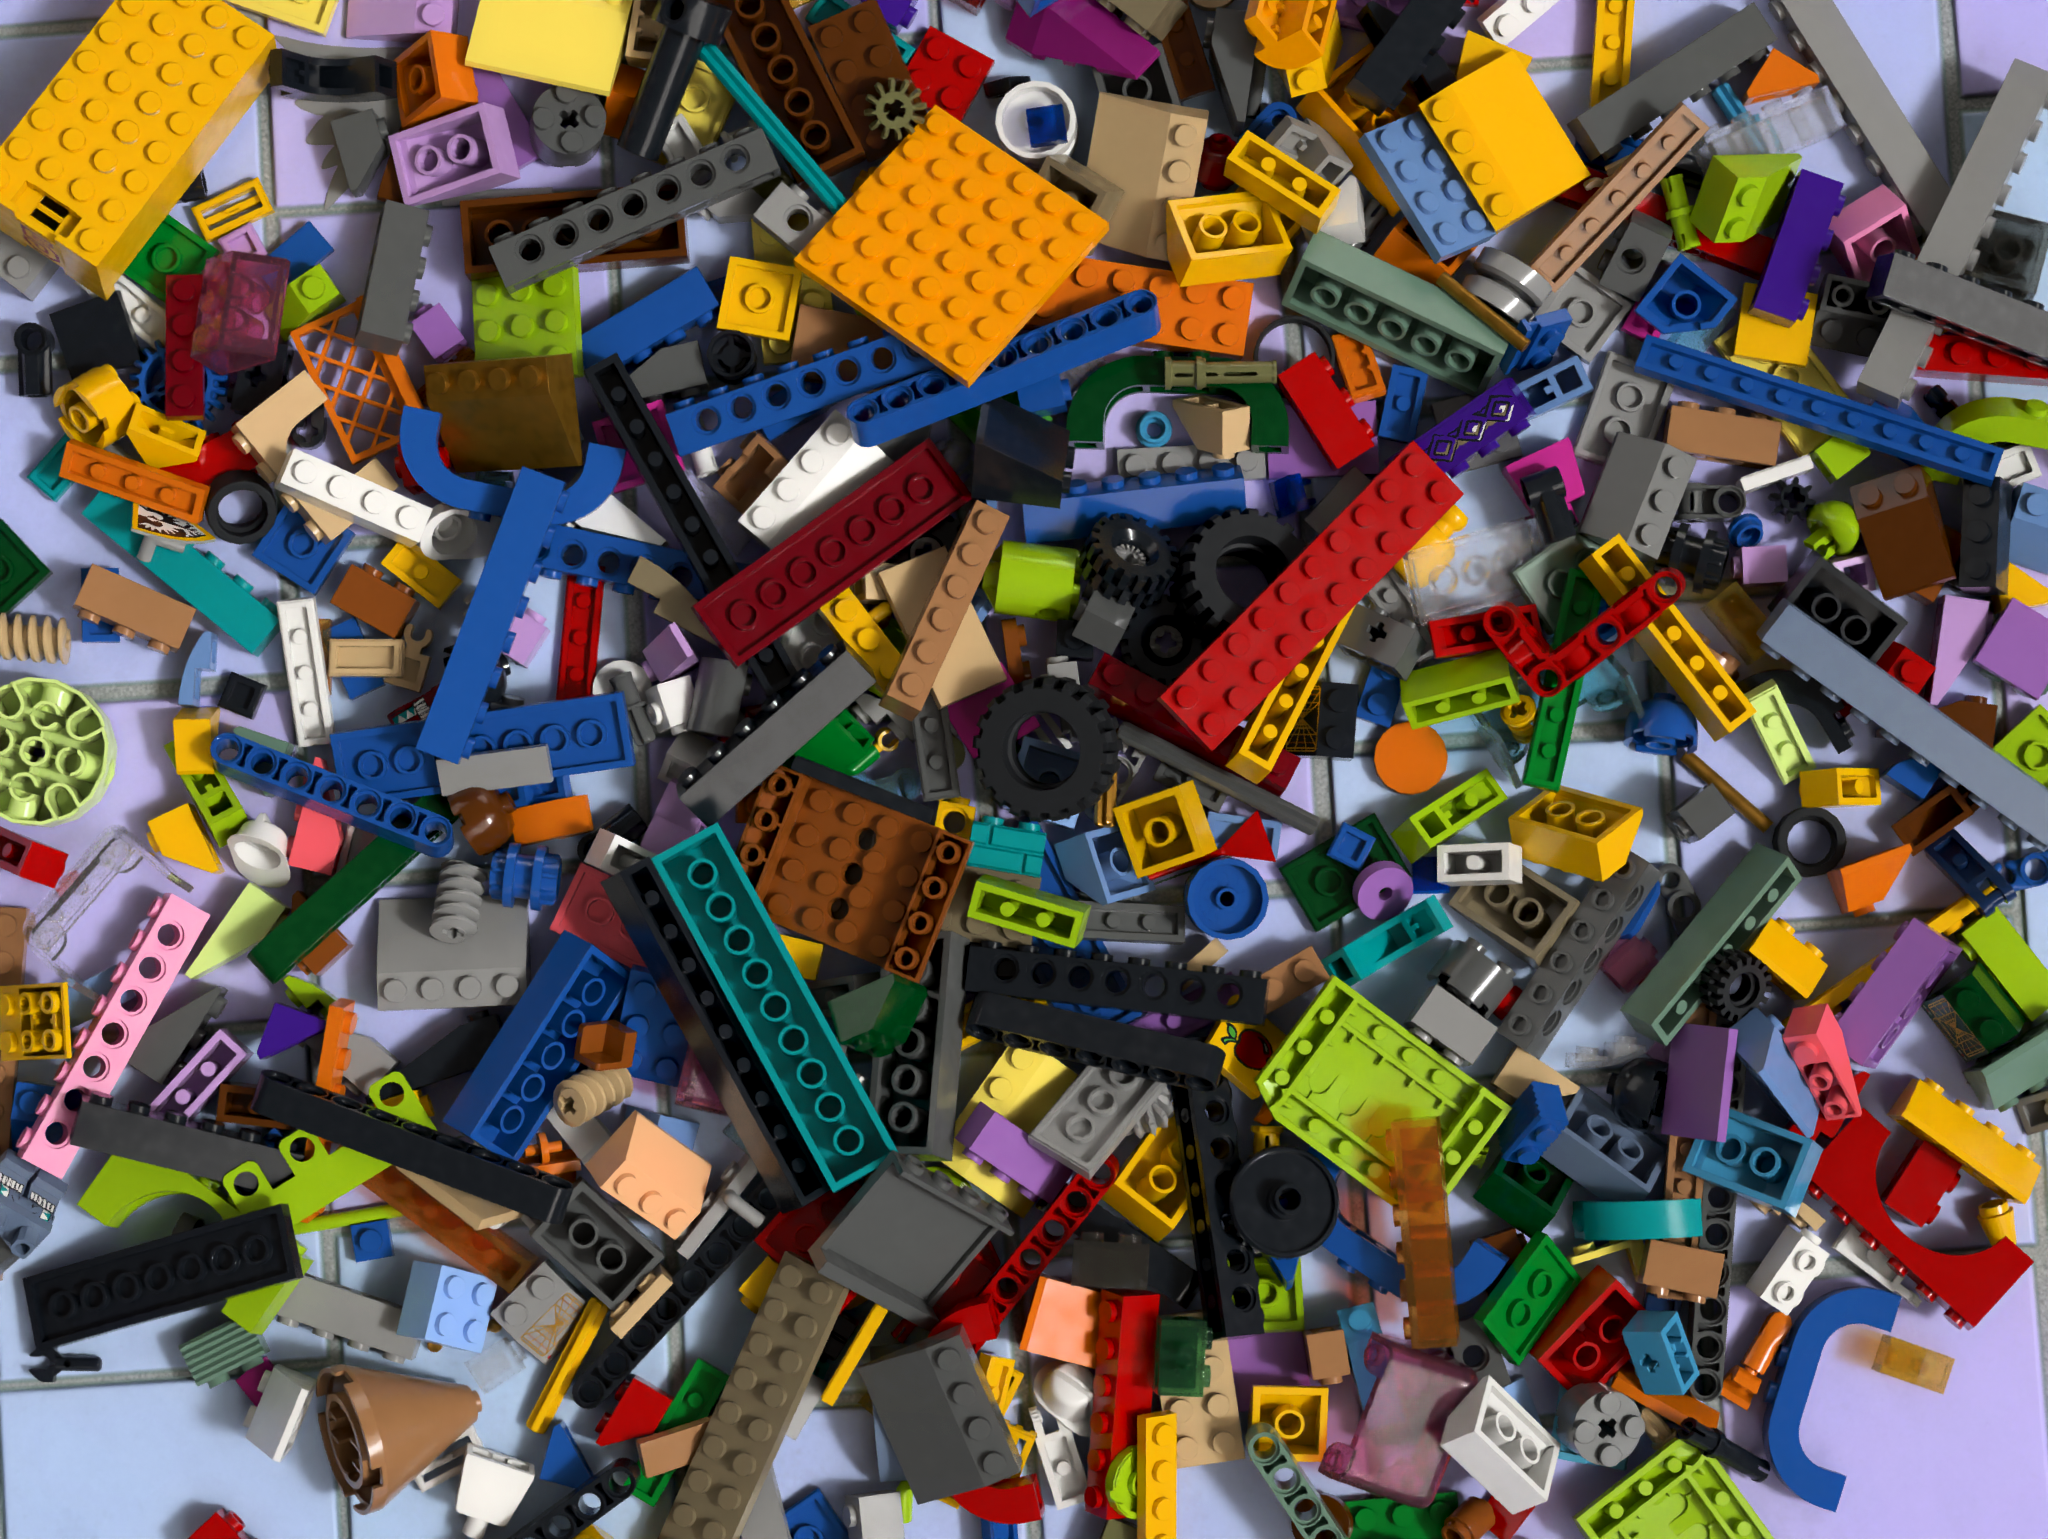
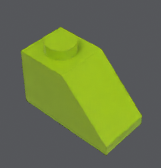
M319 263L289 283L264 312L284 341L287 342L292 338L289 332L327 315L346 302V299L327 271Z

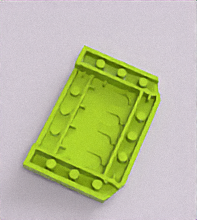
M1333 974L1254 1079L1275 1120L1391 1206L1401 1209L1425 1211L1431 1214L1437 1212L1512 1110V1107L1477 1083Z
M1676 1437L1572 1517L1585 1539H1774L1718 1460L1702 1455L1698 1448Z

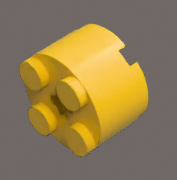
M109 364L93 367L62 385L55 391L53 397L54 408L60 405L63 416L58 418V421L66 435L70 439H75L101 449L127 435L126 431L136 403L142 404L137 394L128 390L118 377L116 370Z

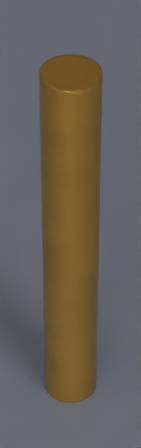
M1443 272L1436 281L1437 285L1520 352H1523L1529 346L1531 340L1448 273Z
M1686 751L1679 759L1706 784L1713 783L1726 801L1764 833L1772 825V820L1695 753L1687 754Z

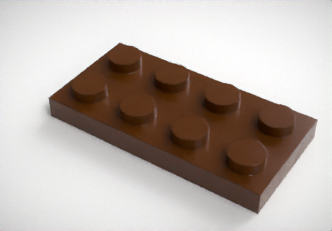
M866 0L808 26V30L847 117L865 151V157L868 163L890 154L901 141H896L894 129H890L886 139L881 138V132L885 127L882 123L874 130L869 128L872 121L878 118L877 115H864L865 109L876 108L877 106L865 99L867 94H873L881 98L874 85L880 82L886 91H889L888 79L890 77H895L896 89L901 88L904 79L910 80V85L906 90L909 95L916 89V86L878 1ZM920 95L913 99L914 103L922 102ZM896 99L892 104L886 103L885 109L890 110L888 116L895 119L898 114L905 115L906 109L901 108L903 102ZM926 109L915 110L914 113L924 117L927 111ZM910 120L911 124H912L914 127L918 124V123H916V122ZM902 127V140L908 135L904 127Z

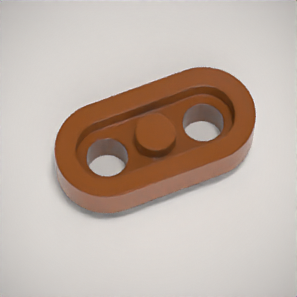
M1016 618L1002 619L1001 625L1008 673L1013 682L1017 684L1032 678L1029 660L1022 661L1020 647L1027 646L1024 624L1017 625Z

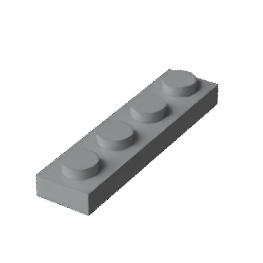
M1251 442L1250 450L1236 452L1235 457L1231 459L1213 458L1211 452L1199 450L1195 445L1117 449L1118 475L1123 478L1137 477L1145 471H1157L1160 474L1172 473L1181 467H1195L1197 470L1208 469L1217 463L1227 462L1241 466L1244 481L1266 480L1265 454L1252 452Z

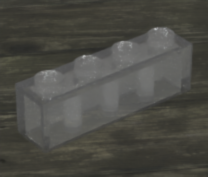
M1826 85L1816 90H1813L1812 86L1805 87L1792 95L1793 99L1783 103L1781 98L1765 104L1761 107L1762 112L1754 115L1750 111L1743 112L1732 118L1730 125L1722 128L1719 123L1709 126L1710 129L1691 148L1704 178L1713 155L1787 154L1835 135L1846 123L1828 86Z

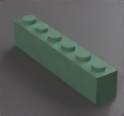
M1756 842L1621 1007L1620 1011L1636 1032L1664 1046L1669 1044L1702 1003L1700 997L1705 994L1699 992V985H1705V981L1700 978L1702 973L1708 975L1710 971L1705 967L1707 963L1715 964L1714 956L1718 953L1724 956V950L1727 949L1732 951L1737 949L1743 952L1803 879L1789 856Z

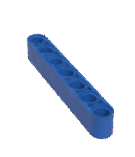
M222 733L211 742L210 751L214 767L219 773L430 857H444L453 849L454 836L452 824L447 818L233 733ZM231 748L238 751L237 756L232 760H223L219 757L225 749ZM262 762L273 765L272 769L265 774H259L254 771L256 765ZM295 776H304L308 779L302 787L295 788L288 785L291 778ZM332 789L342 792V796L336 801H327L323 798L325 792ZM365 803H372L377 807L375 812L370 815H362L357 810ZM398 817H407L412 821L404 829H398L392 825L393 821ZM435 830L446 834L445 839L437 843L429 841L427 836Z

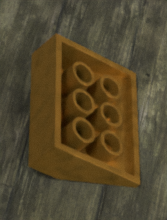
M572 353L457 361L423 366L427 403L431 411L443 414L440 434L457 473L519 470L522 466L536 469L583 465Z

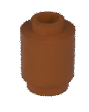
M1474 1496L1468 1497L1445 1519L1444 1527L1441 1530L1443 1539H1481L1495 1524L1492 1506L1484 1499Z

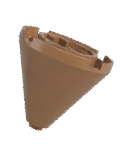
M336 1364L323 1368L319 1372L316 1382V1396L326 1395V1411L318 1413V1421L331 1469L343 1495L348 1497L355 1494L360 1503L353 1505V1509L361 1515H367L383 1509L478 1419V1412L482 1411V1403L477 1391H472L469 1386L345 1364Z

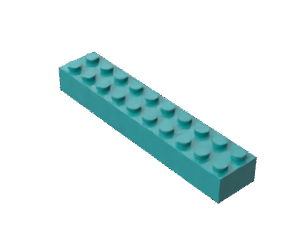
M718 822L651 858L832 1192L835 1194L873 1173L892 1150L896 1152L898 1150Z

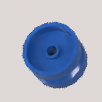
M1225 856L1204 861L1196 866L1185 881L1182 895L1185 913L1193 925L1207 935L1223 940L1243 938L1257 929L1266 916L1269 902L1267 886L1259 872L1245 861ZM1226 891L1231 892L1229 898L1232 903L1228 906L1220 902L1221 894Z

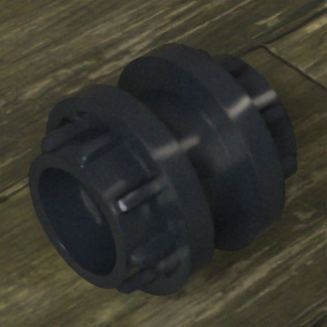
M1681 523L1679 528L1670 527L1658 560H1655L1654 572L1656 573L1666 567L1678 569L1686 580L1693 581L1692 592L1702 594L1704 589L1715 591L1719 588L1730 551L1728 540L1718 538V531L1708 529L1705 539L1691 536V525ZM1667 576L1661 577L1666 579L1665 585L1676 587L1677 584L1672 578Z

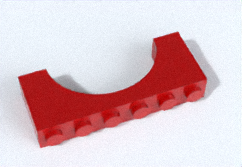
M1862 1108L1861 1116L1854 1117L1822 1151L1806 1192L1817 1201L1820 1198L1824 1199L1832 1207L1830 1213L1844 1226H1847L1849 1223L1854 1225L1861 1233L1858 1236L1859 1240L1871 1251L1875 1252L1879 1249L1889 1258L1886 1263L1897 1275L1902 1278L1905 1275L1910 1277L1917 1284L1915 1287L1917 1293L1927 1302L1932 1304L1936 1301L1946 1310L1943 1314L1944 1317L1953 1326L1960 1330L1964 1326L1969 1331L1983 1319L2034 1261L2007 1236L2001 1238L1992 1247L1969 1255L1938 1253L1917 1244L1907 1237L1893 1223L1885 1211L1876 1184L1878 1156L1891 1132L1866 1109Z

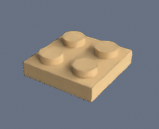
M660 1262L614 1312L611 1311L609 1315L610 1330L620 1339L628 1333L673 1284L671 1272Z

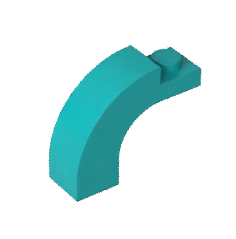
M1432 895L1320 961L1329 977L1333 974L1348 986H1352L1397 958L1452 928L1453 925L1436 896Z
M1701 1198L1573 1201L1572 1225L1574 1227V1239L1639 1240L1703 1236Z

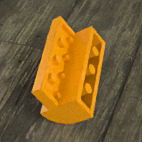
M1249 0L1244 22L1248 32L1253 37L1258 38L1254 50L1256 58L1268 66L1289 70L1303 67L1322 57L1337 0Z

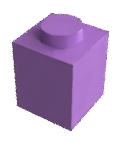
M440 303L435 306L427 304L413 315L415 320L410 322L414 324L413 330L437 364L443 363L469 345Z

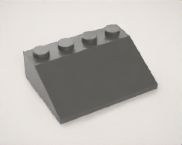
M963 1324L858 1366L864 1384L918 1505L983 1488L1020 1473L1022 1458Z

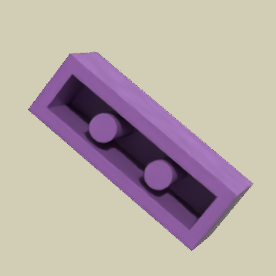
M981 1101L955 1137L956 1140L966 1147L962 1152L965 1156L980 1166L984 1160L992 1164L993 1167L990 1169L992 1174L1007 1184L1011 1179L1020 1183L1016 1190L1033 1202H1036L1038 1197H1040L1049 1204H1052L1074 1172L1069 1167L1029 1144L1028 1133Z

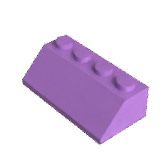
M1913 918L1910 923L1905 921L1901 924L1893 936L1896 943L1888 953L1883 951L1876 958L1871 966L1874 973L1866 984L1861 981L1854 988L1849 996V1000L1852 1003L1844 1014L1838 1012L1834 1016L1842 1030L1848 1056L1861 1066L1876 1069L1963 950L1960 946L1916 918Z

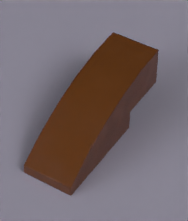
M1947 783L1891 827L1904 845L1910 843L1912 847L1911 855L1915 856L1973 815L1980 806L1968 798L1971 791L1959 784L1957 788H1954Z

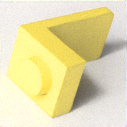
M1642 1239L1609 1240L1610 1243L1595 1247L1594 1241L1573 1247L1574 1254L1566 1256L1569 1263L1575 1265L1625 1249L1635 1282H1637L1644 1243Z

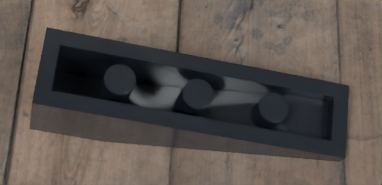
M487 1009L466 1016L468 1023L457 1027L399 1072L403 1074L411 1089L416 1090L475 1070L503 1026L500 1015H490ZM386 1083L380 1090V1099L383 1101L404 1094V1090L398 1083ZM369 1095L365 1097L367 1105L374 1103Z

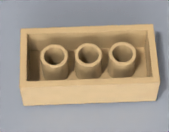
M1202 1309L1159 1315L1155 1372L1161 1411L1170 1410L1177 1413V1469L1245 1459L1228 1340L1207 1342Z

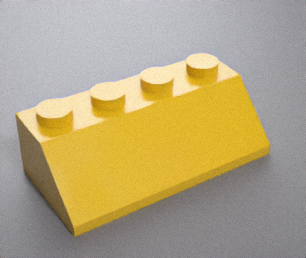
M1927 1077L1924 1081L1921 1079H1911L1887 1113V1116L1919 1139L1927 1141L1962 1164V1170L2002 1199H2007L2009 1203L2025 1205L2042 1168L2033 1161L2036 1155L2019 1143L2014 1147L2002 1139L2005 1136V1132L1991 1122L1986 1121L1983 1125L1972 1117L1975 1111L1962 1101L1956 1099L1952 1103L1942 1095L1944 1088Z

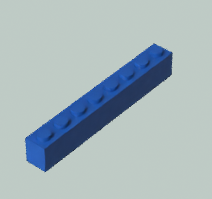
M522 466L415 749L455 764H460L462 758L469 760L476 742V738L470 735L475 722L483 724L490 703L484 702L489 687L496 689L503 668L497 666L502 652L510 653L517 634L510 631L515 617L523 618L530 598L524 596L529 582L536 584L543 563L537 561L542 547L549 549L557 528L550 526L555 512L563 513L570 493L564 491L565 482Z

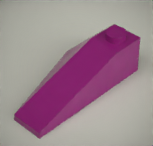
M1058 0L1030 18L1017 1L1005 37L1008 44L1034 59L1045 60L1046 57L1063 61L1064 65L1075 67L1076 63L1095 67L1097 72L1137 80L1161 55L1159 49L1096 0Z

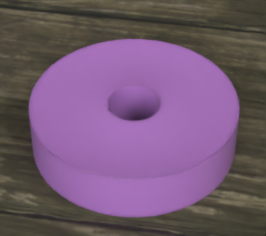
M1379 861L1366 867L1357 876L1353 885L1352 895L1354 902L1365 916L1374 920H1385L1398 915L1406 908L1413 895V883L1410 876L1399 864L1392 861ZM1383 888H1386L1384 892L1379 893Z

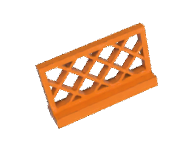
M363 295L355 298V302L289 332L310 377L328 398L323 404L353 466L400 444V434L394 436L382 431L389 412L402 416L404 406L424 409L399 354L393 356L370 350L375 356L370 372L351 366L358 346L353 345L354 339L335 333L340 319L353 313L357 320L359 319ZM332 323L330 330L322 328ZM314 331L327 335L321 355L306 350L301 337ZM333 338L352 344L346 363L326 357ZM310 357L318 359L316 369ZM324 362L343 368L337 387L321 382L319 374ZM378 365L380 366L384 377L376 374ZM348 371L368 377L361 396L342 390ZM373 379L389 385L391 392L386 405L367 399ZM326 390L334 392L332 401H330ZM340 395L359 401L352 421L338 416L335 411ZM394 398L400 410L391 407ZM364 403L384 410L377 429L358 423ZM341 423L350 425L347 434ZM355 428L375 434L371 447L356 454L350 443ZM380 436L388 439L378 444Z

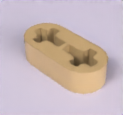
M1214 938L1186 963L1187 970L1202 972V965H1214L1228 950L1217 938ZM1194 981L1187 982L1183 986L1182 992L1185 989H1187Z

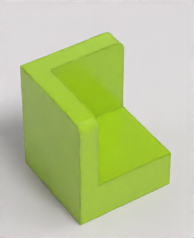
M1833 436L1808 456L1811 457L1812 462L1831 485L1867 458L1871 451L1868 447Z

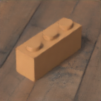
M1678 401L1677 406L1672 405L1667 410L1662 442L1697 458V460L1761 470L1776 466L1782 422L1772 421V416L1757 412L1751 413L1750 417L1736 415L1735 409L1727 407H1714V412L1699 409L1700 404L1689 401Z
M93 563L72 607L79 611L77 617L95 625H98L101 620L114 626L113 633L129 640H133L134 636L149 641L147 644L148 648L164 655H168L169 651L177 653L196 612V608Z

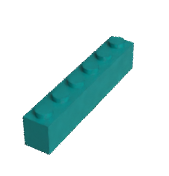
M99 491L81 513L251 654L259 657L279 633L280 625L277 606L266 597L260 602L250 594L254 587L240 575L236 574L233 579L222 571L226 564L209 550L203 555L193 547L195 544H186L183 553L156 546L151 562L140 561L137 558V554L144 535L131 531V501Z

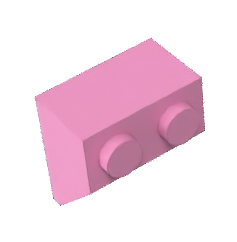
M1884 184L1842 208L1839 217H1832L1828 228L1834 231L1829 248L1849 278L1870 282L1877 256L1893 253L1895 249L1909 251L1916 255L1915 259L1918 258L1921 252L1906 204Z

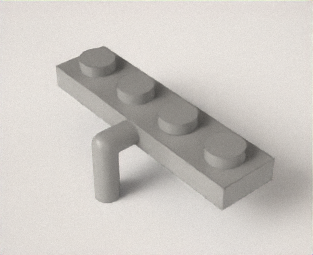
M748 1151L738 1163L732 1161L720 1177L723 1180L721 1185L715 1192L710 1190L705 1194L701 1212L678 1236L673 1244L676 1251L687 1260L690 1259L729 1208L755 1228H758L764 1221L765 1216L740 1197V1194L759 1172Z

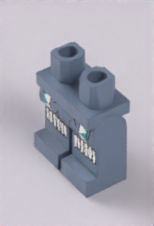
M7 1148L0 1156V1237L11 1243V1253L21 1259H25L50 1234L59 1200L65 1195L68 1184L42 1169H39L34 1174L36 1166L16 1156L17 1153Z

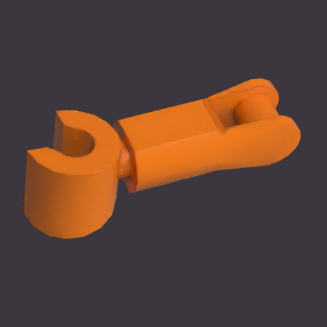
M1779 1311L1769 1313L1758 1335L1755 1336L1740 1362L1744 1368L1735 1365L1726 1373L1723 1378V1388L1720 1395L1746 1411L1748 1410L1753 1395L1757 1394L1762 1379L1756 1375H1764L1778 1351L1779 1345L1791 1329L1792 1319L1789 1315L1787 1316Z

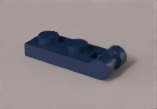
M1954 828L1924 849L1926 857L1970 900L1984 918L1996 912L1995 907L2002 902L2009 903L2017 897L2016 892L2008 881ZM1992 886L1995 890L1985 896L1982 891Z

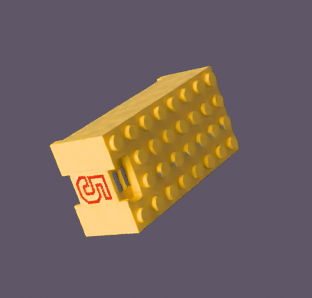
M114 0L0 146V230L23 246L29 245L62 267L66 275L107 301L115 291L114 284L267 84L270 83V50L277 49L275 35L222 0ZM47 196L67 209L69 213L65 218H62L40 202ZM36 208L60 224L55 231L31 216Z

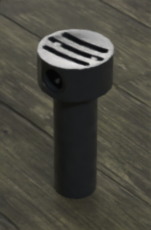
M713 0L657 1L651 18L664 26L617 142L619 147L641 157L658 161L705 42L716 46L720 45L733 10Z

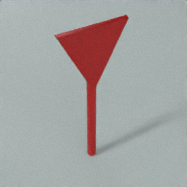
M1258 809L1218 850L1203 857L1147 876L1148 879L1153 880L1221 855L1276 862Z

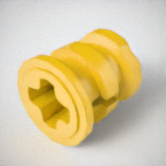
M1519 695L1520 702L1501 707L1500 716L1512 732L1514 739L1518 743L1527 744L1531 739L1537 707L1530 696Z

